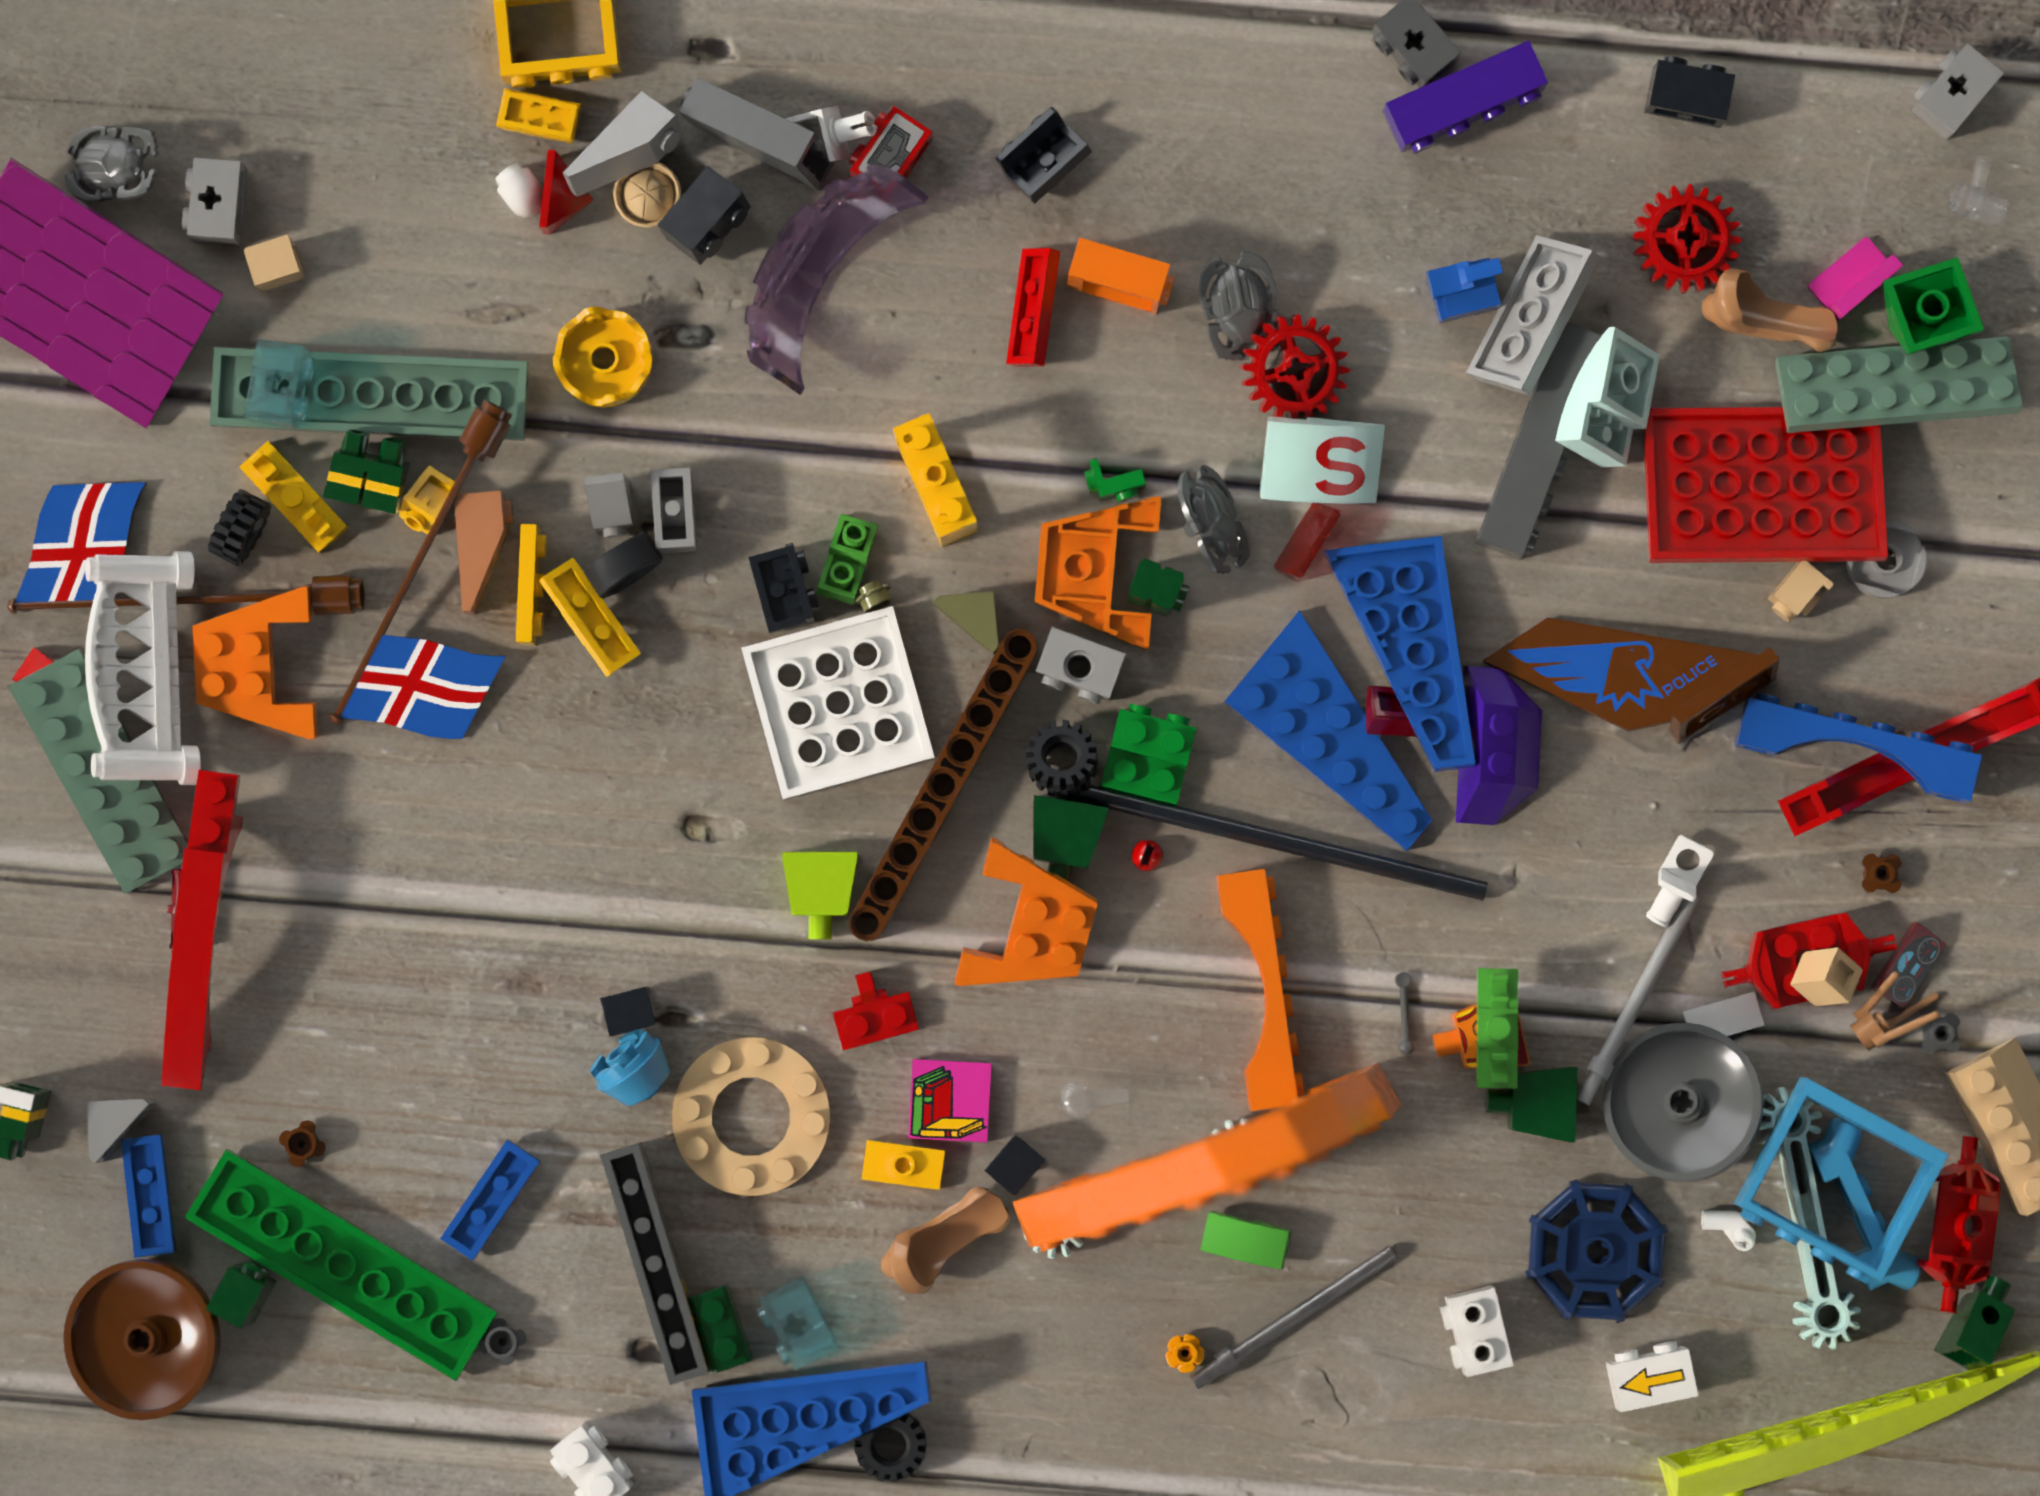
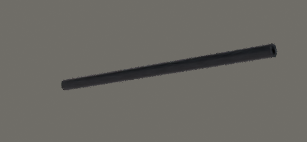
M1091 784L1087 788L1081 785V792L1076 795L1073 789L1069 790L1068 797H1063L1481 901L1484 900L1488 882Z

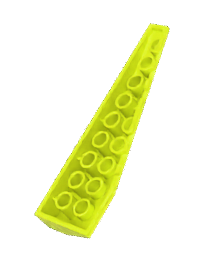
M2040 1351L1991 1363L1988 1366L1966 1370L1659 1457L1658 1460L1668 1495L1744 1496V1489L1799 1474L1867 1451L1945 1418L2040 1367Z

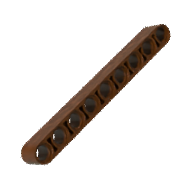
M1014 629L1004 637L865 888L849 920V928L852 934L859 940L866 942L874 941L885 931L1033 663L1037 653V641L1029 631ZM1023 638L1029 642L1031 651L1026 657L1015 658L1010 654L1008 646L1013 639ZM997 672L1007 673L1012 679L1010 689L1004 693L995 692L989 685L991 676ZM979 706L989 708L993 714L992 722L986 727H977L970 720L971 712ZM964 740L972 744L974 754L970 760L960 762L953 758L951 749L958 741ZM940 775L950 776L955 782L954 791L948 796L937 795L932 789V784L936 777ZM921 809L931 810L936 816L935 825L928 831L918 830L913 824L914 815ZM908 843L915 847L917 857L912 864L903 866L896 862L894 853L899 845ZM883 878L893 879L898 887L897 894L890 900H882L875 893L876 884ZM866 912L876 915L879 923L877 930L870 935L861 934L856 927L857 918Z

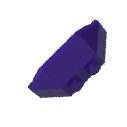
M1464 666L1463 684L1475 766L1458 769L1456 823L1495 825L1538 789L1542 710L1501 669Z

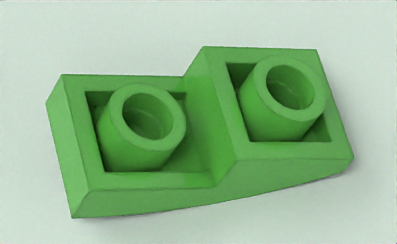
M844 514L840 515L816 594L854 605L878 529L877 524Z
M1218 1211L1208 1212L1200 1250L1255 1265L1283 1269L1292 1230L1259 1220L1248 1221Z

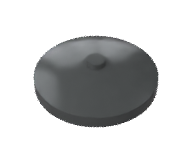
M1672 1023L1658 1026L1632 1040L1620 1052L1612 1064L1615 1067L1605 1082L1603 1091L1605 1123L1619 1151L1645 1173L1672 1182H1696L1709 1179L1736 1164L1754 1142L1763 1116L1764 1099L1761 1081L1752 1061L1746 1053L1723 1033L1710 1027L1693 1023Z

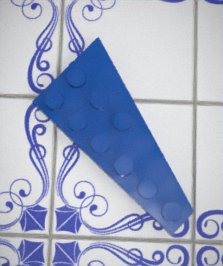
M1442 536L1325 550L1324 555L1434 772L1474 767L1475 758Z
M1299 610L1224 702L1401 848L1408 851L1431 823L1432 819L1379 735L1367 734L1365 713Z
M927 1361L692 1389L704 1496H735L932 1401Z

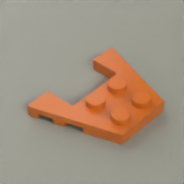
M1154 496L1100 511L1042 523L1034 603L1140 649L1149 650L1152 614L1111 610L1117 531L1158 533L1162 497Z
M311 585L298 587L192 626L196 704L306 739H316L318 737L316 702H276L272 623L312 621Z
M991 838L983 867V876L1022 885L1004 954L1001 956L963 947L954 979L955 985L968 986L1079 976L1098 905L1097 898L1057 874H1051L1025 855H1019L1012 851L1000 840Z

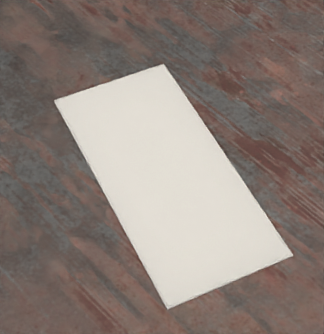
M1755 991L1683 1012L1686 1023L1707 1026L1726 1036L1764 1026Z

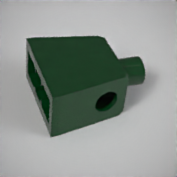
M1034 795L1033 860L1049 863L1047 871L1051 874L1055 873L1067 881H1070L1072 867L1088 869L1108 814V808Z
M1566 1066L1520 1072L1517 1076V1088H1509V1090L1487 1089L1486 1113L1508 1114L1509 1130L1575 1143L1578 1067Z
M1989 1275L1982 1291L1978 1290L1965 1294L1957 1306V1314L1953 1313L1933 1351L1967 1370L1991 1365L2014 1314V1309L2003 1303L2011 1285L2001 1278Z

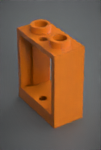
M1079 237L1068 273L1067 288L1157 314L1159 304L1164 306L1168 304L1175 277L1168 275L1170 264Z

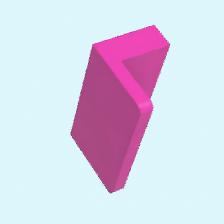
M1864 237L1808 285V289L1823 307L1833 310L1836 321H1838L1883 283V280H1887L1904 265L1894 254L1886 259L1868 237Z

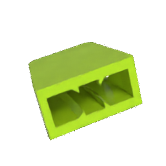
M782 852L792 916H809V940H832V916H849L859 860L858 852Z

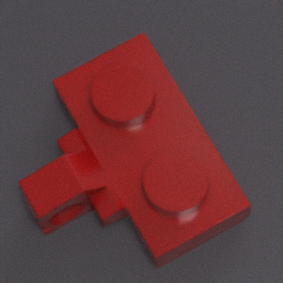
M871 971L855 975L860 995L851 997L853 1007L833 1012L843 1051L919 1030L909 992L888 997L885 988L875 989Z

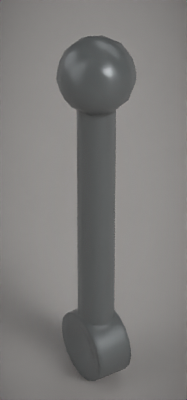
M1401 972L1395 977V983L1400 987L1402 1041L1399 1044V1050L1402 1054L1409 1055L1414 1050V1044L1410 1040L1407 989L1411 983V976L1406 972Z

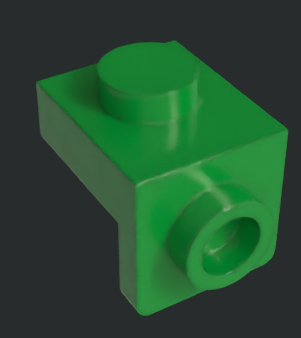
M1097 458L1089 460L1090 470L1084 471L1090 494L1097 492L1099 501L1116 497L1117 503L1137 498L1140 496L1138 490L1144 489L1146 485L1142 469L1103 479Z

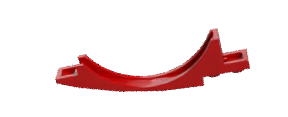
M2040 677L1921 733L1934 736L1935 744L1949 747L1950 741L1960 742L1973 746V752L1999 740L2040 724ZM1878 752L1777 802L1795 837L1823 823L1834 820L1914 780V778L1899 764Z
M198 770L188 847L184 848L175 916L161 1086L202 1091L207 1051L211 1050L212 1043L210 983L215 933L230 859L243 823V817L235 815L240 784V775Z

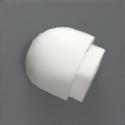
M514 163L496 177L499 195L516 215L523 218L533 217L541 211L543 188L528 167L523 168L519 163Z

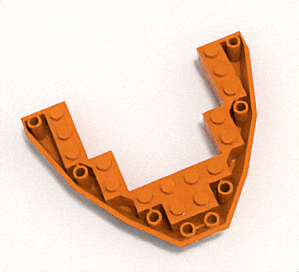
M1377 1062L1306 1089L1307 1095L1292 1100L1291 1105L1158 1156L1140 1158L1103 1173L1084 1174L1012 1203L1028 1246H1040L1041 1252L1064 1244V1239L1076 1236L1099 1238L1117 1231V1225L1132 1220L1133 1224L1138 1222L1141 1224L1162 1216L1161 1211L1182 1205L1184 1209H1194L1214 1201L1213 1194L1222 1192V1194H1240L1260 1186L1258 1178L1261 1180L1265 1178L1279 1179L1299 1171L1297 1163L1301 1165L1320 1161L1330 1156L1329 1151L1352 1143L1351 1138L1355 1136L1361 1137L1382 1129L1380 1123L1394 1117L1393 1114L1402 1107V1103Z

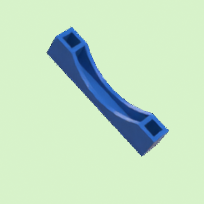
M1757 693L1755 699L1749 697L1745 701L1735 747L1773 756L1789 748L1812 742L1835 741L1856 744L1879 752L1899 764L1918 782L1928 795L1964 804L1972 800L1982 755L1972 753L1974 747L1971 745L1950 741V745L1947 747L1935 744L1934 736L1911 732V736L1907 737L1895 734L1896 727L1878 722H1873L1872 727L1856 724L1857 718L1851 715L1834 712L1833 718L1818 715L1819 708L1795 703L1794 708L1779 705V698Z

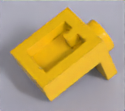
M429 465L403 497L399 513L400 518L411 529L418 532L422 531L428 535L455 481Z

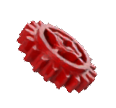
M1692 184L1686 186L1683 195H1680L1679 190L1674 185L1669 189V199L1658 192L1654 196L1657 207L1646 203L1642 210L1648 218L1637 217L1634 222L1643 231L1634 233L1631 236V240L1641 242L1643 246L1638 247L1633 252V255L1636 257L1645 256L1647 258L1639 269L1641 271L1650 268L1655 270L1651 277L1652 283L1658 281L1661 277L1666 278V291L1675 282H1678L1681 294H1685L1688 291L1690 283H1693L1697 292H1701L1705 286L1704 279L1715 286L1719 280L1716 271L1722 274L1727 269H1731L1725 260L1735 261L1739 257V254L1731 250L1730 247L1739 245L1742 242V238L1732 236L1730 232L1736 230L1740 226V222L1727 221L1726 218L1734 209L1732 207L1723 210L1718 208L1722 201L1721 195L1715 197L1712 201L1707 200V187H1704L1698 196H1695ZM1680 210V218L1677 220L1676 226L1666 230H1657L1661 218L1670 212ZM1695 212L1704 216L1711 223L1715 233L1707 230L1700 224L1698 215ZM1685 229L1688 232V238L1695 239L1688 249L1685 246V240L1678 239ZM1658 246H1662V248L1670 251L1675 257V263L1678 266L1666 260ZM1706 248H1716L1712 259L1707 264L1693 268V260L1696 258L1697 252L1706 250Z
M1293 314L1290 325H1288L1283 316H1278L1276 320L1277 329H1274L1268 323H1263L1262 327L1265 337L1252 334L1250 337L1257 345L1256 349L1245 348L1242 351L1245 355L1252 358L1251 363L1240 365V369L1251 372V376L1241 382L1242 385L1255 386V390L1248 397L1249 400L1255 401L1263 398L1259 411L1265 413L1274 406L1273 417H1283L1287 411L1288 418L1298 419L1299 412H1301L1306 420V417L1313 418V408L1321 414H1326L1325 400L1334 403L1339 402L1338 397L1333 393V389H1345L1347 387L1344 382L1338 380V375L1350 372L1349 368L1338 365V361L1345 358L1348 353L1334 350L1335 346L1340 343L1341 338L1335 336L1327 339L1326 336L1330 331V326L1326 324L1316 331L1315 317H1309L1305 325L1302 326L1300 314ZM1294 336L1308 339L1318 348L1320 353L1305 355L1296 346ZM1277 343H1280L1281 349H1279L1280 355L1274 365L1265 369L1270 351ZM1292 359L1294 362L1309 364L1297 371L1298 378L1295 375L1280 373L1287 371V368L1292 366ZM1321 368H1324L1319 386L1310 394L1308 388H1310L1312 376ZM1284 382L1293 391L1295 400L1288 401L1279 397L1269 384Z

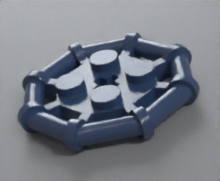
M1577 1179L1569 1181V1186L1535 1216L1531 1215L1528 1221L1531 1223L1529 1266L1525 1270L1527 1279L1532 1278L1561 1312L1560 1317L1569 1320L1570 1317L1615 1320L1617 1324L1624 1322V1317L1658 1287L1662 1288L1665 1283L1662 1278L1665 1233L1668 1232L1667 1225L1662 1224L1635 1194L1633 1186L1628 1183L1624 1185L1581 1183ZM1585 1199L1611 1200L1616 1202L1611 1212L1589 1211ZM1574 1202L1576 1203L1579 1214L1569 1220L1562 1229L1551 1224ZM1625 1206L1646 1230L1635 1234L1624 1223L1620 1216ZM1548 1231L1558 1236L1556 1261L1544 1264L1546 1232ZM1649 1239L1646 1272L1637 1267L1639 1242ZM1595 1240H1601V1246L1608 1248L1607 1256H1601L1599 1263H1594L1592 1256L1587 1254V1247L1593 1246ZM1559 1269L1574 1285L1569 1297L1548 1273ZM1633 1274L1643 1279L1623 1298L1618 1299L1616 1289L1621 1286L1622 1282L1627 1278L1629 1279ZM1583 1291L1606 1292L1609 1304L1579 1302Z

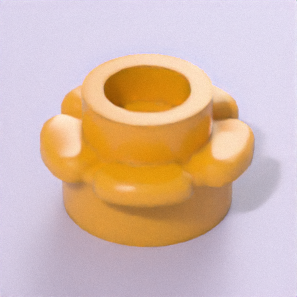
M1176 1335L1167 1344L1166 1360L1172 1368H1178L1181 1373H1190L1196 1369L1197 1365L1202 1364L1205 1351L1200 1346V1340L1195 1335ZM1182 1350H1188L1189 1355L1183 1357L1181 1355Z

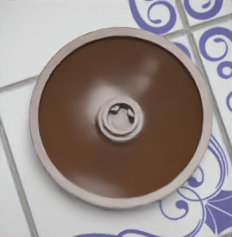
M128 1260L107 1267L95 1274L81 1287L74 1297L64 1325L65 1357L72 1377L78 1387L101 1409L118 1417L132 1420L157 1419L174 1413L190 1404L210 1382L220 1354L221 1338L218 1318L216 1315L205 1310L210 1302L208 1295L186 1272L176 1266L158 1260Z

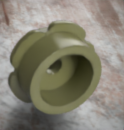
M879 580L872 581L858 590L860 596L855 602L858 606L861 605L864 613L880 610L893 601L888 591L891 589V586L889 584L882 586Z

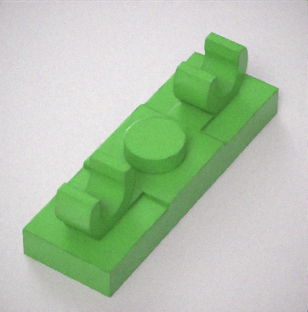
M1477 968L1476 1088H1517L1518 969Z

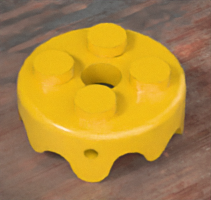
M597 306L582 310L561 328L553 356V367L556 375L568 393L582 403L601 408L621 405L638 395L649 379L653 364L652 347L639 323L625 312ZM603 348L610 349L615 355V361L608 369H599L593 364L594 354Z

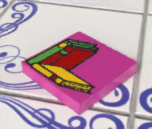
M913 1059L908 1138L987 1142L992 1063Z

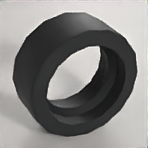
M641 533L625 540L600 556L586 568L584 574L600 598H607L643 578L662 562L663 557L655 549V544L649 535Z

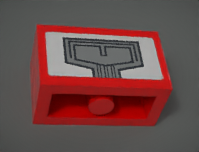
M894 105L888 114L884 111L879 114L873 125L876 124V134L872 136L866 146L860 143L848 161L852 165L850 168L851 177L889 203L933 140V131Z

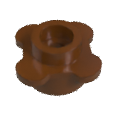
M1875 854L1866 855L1862 860V865L1864 866L1862 888L1869 893L1874 892L1876 889L1886 890L1888 893H1896L1901 887V882L1898 880V869L1902 864L1900 858L1894 854L1889 855L1887 858L1877 857ZM1879 870H1883L1885 872L1884 877H1879Z
M302 1121L298 1128L292 1131L285 1130L280 1134L279 1142L282 1146H285V1150L290 1156L289 1162L295 1167L303 1166L305 1160L313 1156H322L326 1150L325 1143L319 1141L315 1133L316 1125L312 1121ZM300 1140H305V1147L299 1146Z

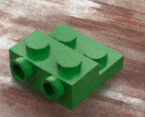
M1129 704L1128 710H1119L1100 787L1177 805L1196 728L1189 726L1190 718L1167 713L1166 720L1152 717V709Z

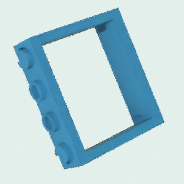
M1800 1077L1733 1204L1743 1209L1740 1216L1760 1227L1766 1221L1777 1227L1775 1235L1795 1246H1797L1799 1240L1811 1245L1813 1249L1810 1254L1830 1265L1833 1264L1835 1259L1849 1266L1846 1273L1865 1284L1868 1283L1870 1278L1882 1282L1949 1154L1816 1082ZM1806 1099L1922 1161L1870 1262L1861 1259L1753 1200Z

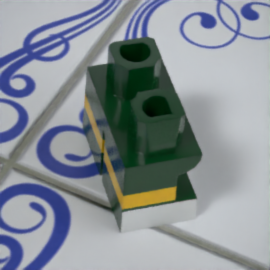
M349 429L342 441L341 448L333 452L323 497L354 505L362 502V507L397 514L401 509L402 500L406 494L404 493V487L410 463L405 462L406 442L385 437L382 440L380 455L366 453L370 434L360 430Z
M15 1081L0 1084V1103L3 1104L0 1116V1158L15 1160L16 1157H24L28 1141L40 1137L51 1090Z

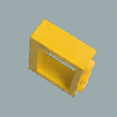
M493 0L500 72L505 85L511 84L512 88L515 89L521 87L531 88L535 86V81L550 80V83L553 85H564L574 82L573 77L589 76L590 80L601 81L602 79H611L613 77L612 73H621L614 0H600L605 54L513 63L508 7L572 0Z
M930 413L894 427L895 442L941 547L978 532L977 520Z

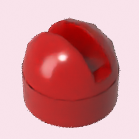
M1142 840L1132 850V862L1142 871H1152L1162 862V848L1153 840ZM1147 845L1154 847L1148 866L1141 863Z

